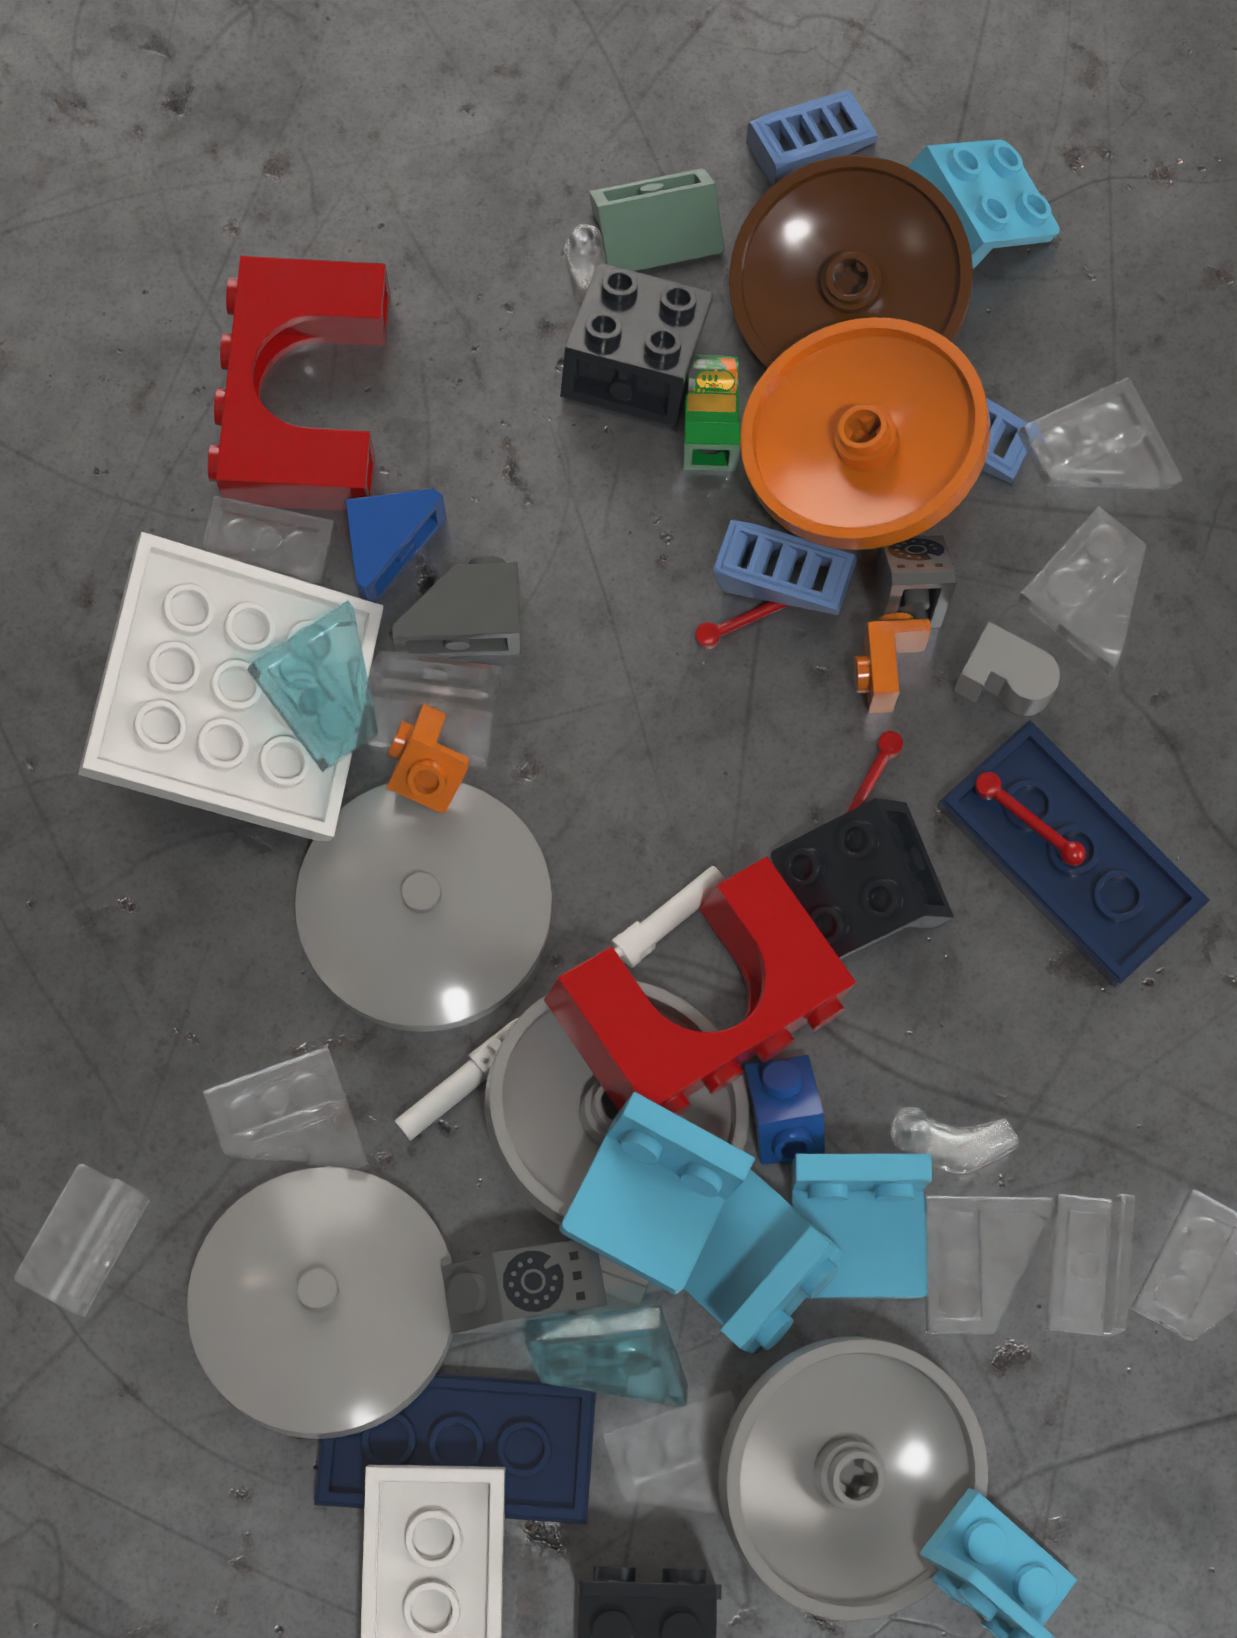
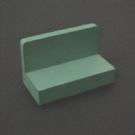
M705 168L589 191L592 212L600 226L605 261L608 265L637 271L716 255L724 251L716 183Z

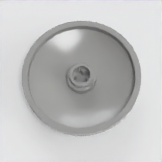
M387 783L357 796L340 809L335 835L331 841H312L299 871L296 886L295 914L299 938L314 972L323 985L337 1000L361 1017L386 1027L405 1031L431 1032L460 1027L492 1013L518 992L536 968L545 949L552 920V892L547 864L537 841L524 822L510 808L490 794L471 785L461 783L447 811L439 813L387 789Z
M636 981L652 1005L668 1020L690 1030L700 1032L718 1031L704 1015L680 997L651 984ZM546 996L530 1006L515 1021L498 1048L488 1073L484 1107L489 1140L504 1174L530 1205L560 1225L619 1111L545 1003L544 999ZM743 1075L712 1095L706 1087H703L687 1097L691 1106L680 1114V1117L744 1151L749 1126V1106Z
M339 1167L302 1169L270 1179L249 1191L226 1210L206 1236L197 1254L191 1271L187 1294V1322L196 1356L204 1372L225 1400L242 1415L265 1428L285 1435L309 1439L344 1437L365 1431L394 1417L411 1404L424 1391L441 1367L454 1335L451 1332L442 1266L453 1264L443 1236L428 1213L402 1189L384 1179L358 1170Z
M860 1336L836 1337L806 1345L788 1354L763 1373L744 1396L731 1419L724 1439L719 1466V1496L726 1529L739 1556L753 1575L779 1597L801 1610L820 1617L845 1621L871 1620L885 1617L918 1603L935 1591L938 1587L931 1581V1578L937 1572V1569L919 1554L968 1488L979 1492L986 1498L988 1486V1462L982 1431L971 1405L956 1383L936 1364L913 1350L892 1342Z

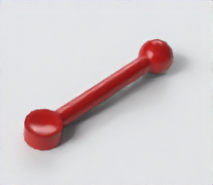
M769 601L718 625L711 622L702 623L696 629V642L703 649H712L718 645L721 636L790 605Z
M887 731L880 736L877 744L879 753L846 813L866 803L889 759L895 758L901 753L903 739L897 732Z
M985 772L979 775L976 780L975 791L980 798L998 801L1061 852L1060 855L1065 864L1077 866L1086 858L1084 846L1077 841L1068 842L1001 788V780L998 775L993 772Z

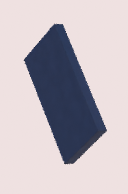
M1031 720L1026 722L938 803L937 807L1115 989L1210 901ZM985 772H993L998 775L1001 780V788L1068 842L1077 841L1081 843L1086 851L1084 861L1077 866L1065 864L1061 858V852L998 801L980 798L975 791V784L979 775Z
M436 1374L424 1391L411 1404L387 1421L356 1434L320 1440L314 1505L364 1509L367 1465L506 1467L505 1519L587 1525L597 1385Z

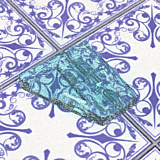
M348 600L253 661L247 669L322 772H325L372 740L378 733L354 607Z
M661 1305L527 1320L525 1344L541 1383L676 1407L687 1406L688 1383Z

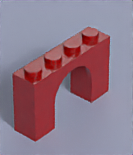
M240 255L238 278H229L226 289L228 315H234L232 333H223L220 343L221 369L227 370L226 389L217 388L214 398L215 425L221 426L220 444L210 445L207 464L208 479L210 482L217 483L224 504L347 511V499L370 497L372 495L375 454L370 431L307 428L286 423L265 408L260 401V392L264 378L272 365L284 354L297 347L312 343L385 346L390 299L386 264Z
M767 856L717 884L699 909L743 974L747 988V1009L743 1021L738 1025L716 1032H700L681 1027L668 1020L652 1005L612 946L560 975L545 997V1003L618 1111L621 1110L631 1095L636 1092L679 1116L691 1106L687 1099L688 1096L703 1087H706L711 1095L722 1090L743 1074V1070L739 1066L756 1054L762 1063L772 1059L795 1041L790 1033L807 1023L813 1031H816L831 1022L845 1010L840 1001L857 982Z

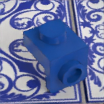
M809 1055L770 1060L764 1063L745 1064V1080L757 1129L760 1163L762 1165L783 1162L792 1163L796 1154H825L824 1113Z

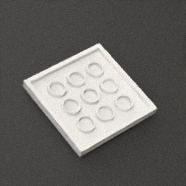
M141 532L136 542L78 775L315 841H331L336 831L384 606Z

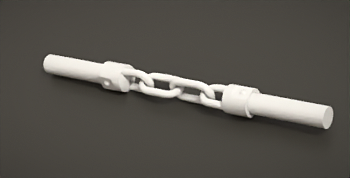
M715 866L709 867L641 923L636 921L624 932L613 938L611 944L623 963L633 968L645 956L650 954L656 948V943L697 911L715 886L726 880L722 873ZM518 1018L509 1022L468 1055L470 1059L468 1062L394 1120L395 1124L409 1141L414 1139L484 1081H487L494 1056L502 1040Z

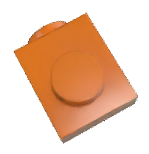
M890 613L880 616L876 621L867 623L862 641L863 655L854 656V684L856 693H866L868 714L893 712L899 695L896 653L922 652L926 649L931 634L929 619H914L908 613Z
M423 704L413 725L404 720L401 721L386 755L397 760L386 788L439 813H444L447 811L468 770L470 759L437 743L446 713Z

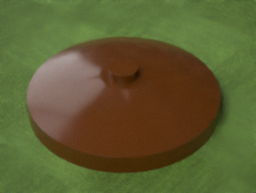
M842 155L825 158L800 167L783 177L758 200L741 226L731 256L729 271L731 305L741 334L751 351L766 368L785 350L809 334L839 322L860 318H893L917 323L934 330L954 344L967 318L973 290V265L968 238L960 218L943 193L914 170L897 162L875 156Z

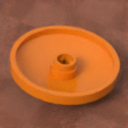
M878 317L853 319L824 327L797 341L773 361L762 374L748 399L743 414L740 432L741 456L745 472L760 503L771 517L785 529L809 542L825 547L848 550L874 549L903 542L923 533L947 517L963 501L977 481L986 460L990 442V415L985 392L975 368L964 353L947 338L932 329L906 320Z

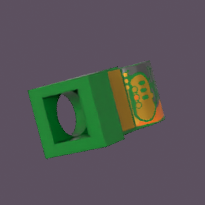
M694 354L688 371L687 395L685 397L683 470L738 471L740 454L738 356ZM698 449L722 451L716 454H705Z

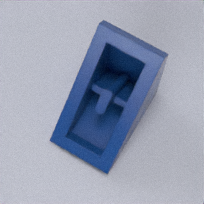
M434 488L346 500L355 579L360 598L378 603L445 522L446 512L441 493Z

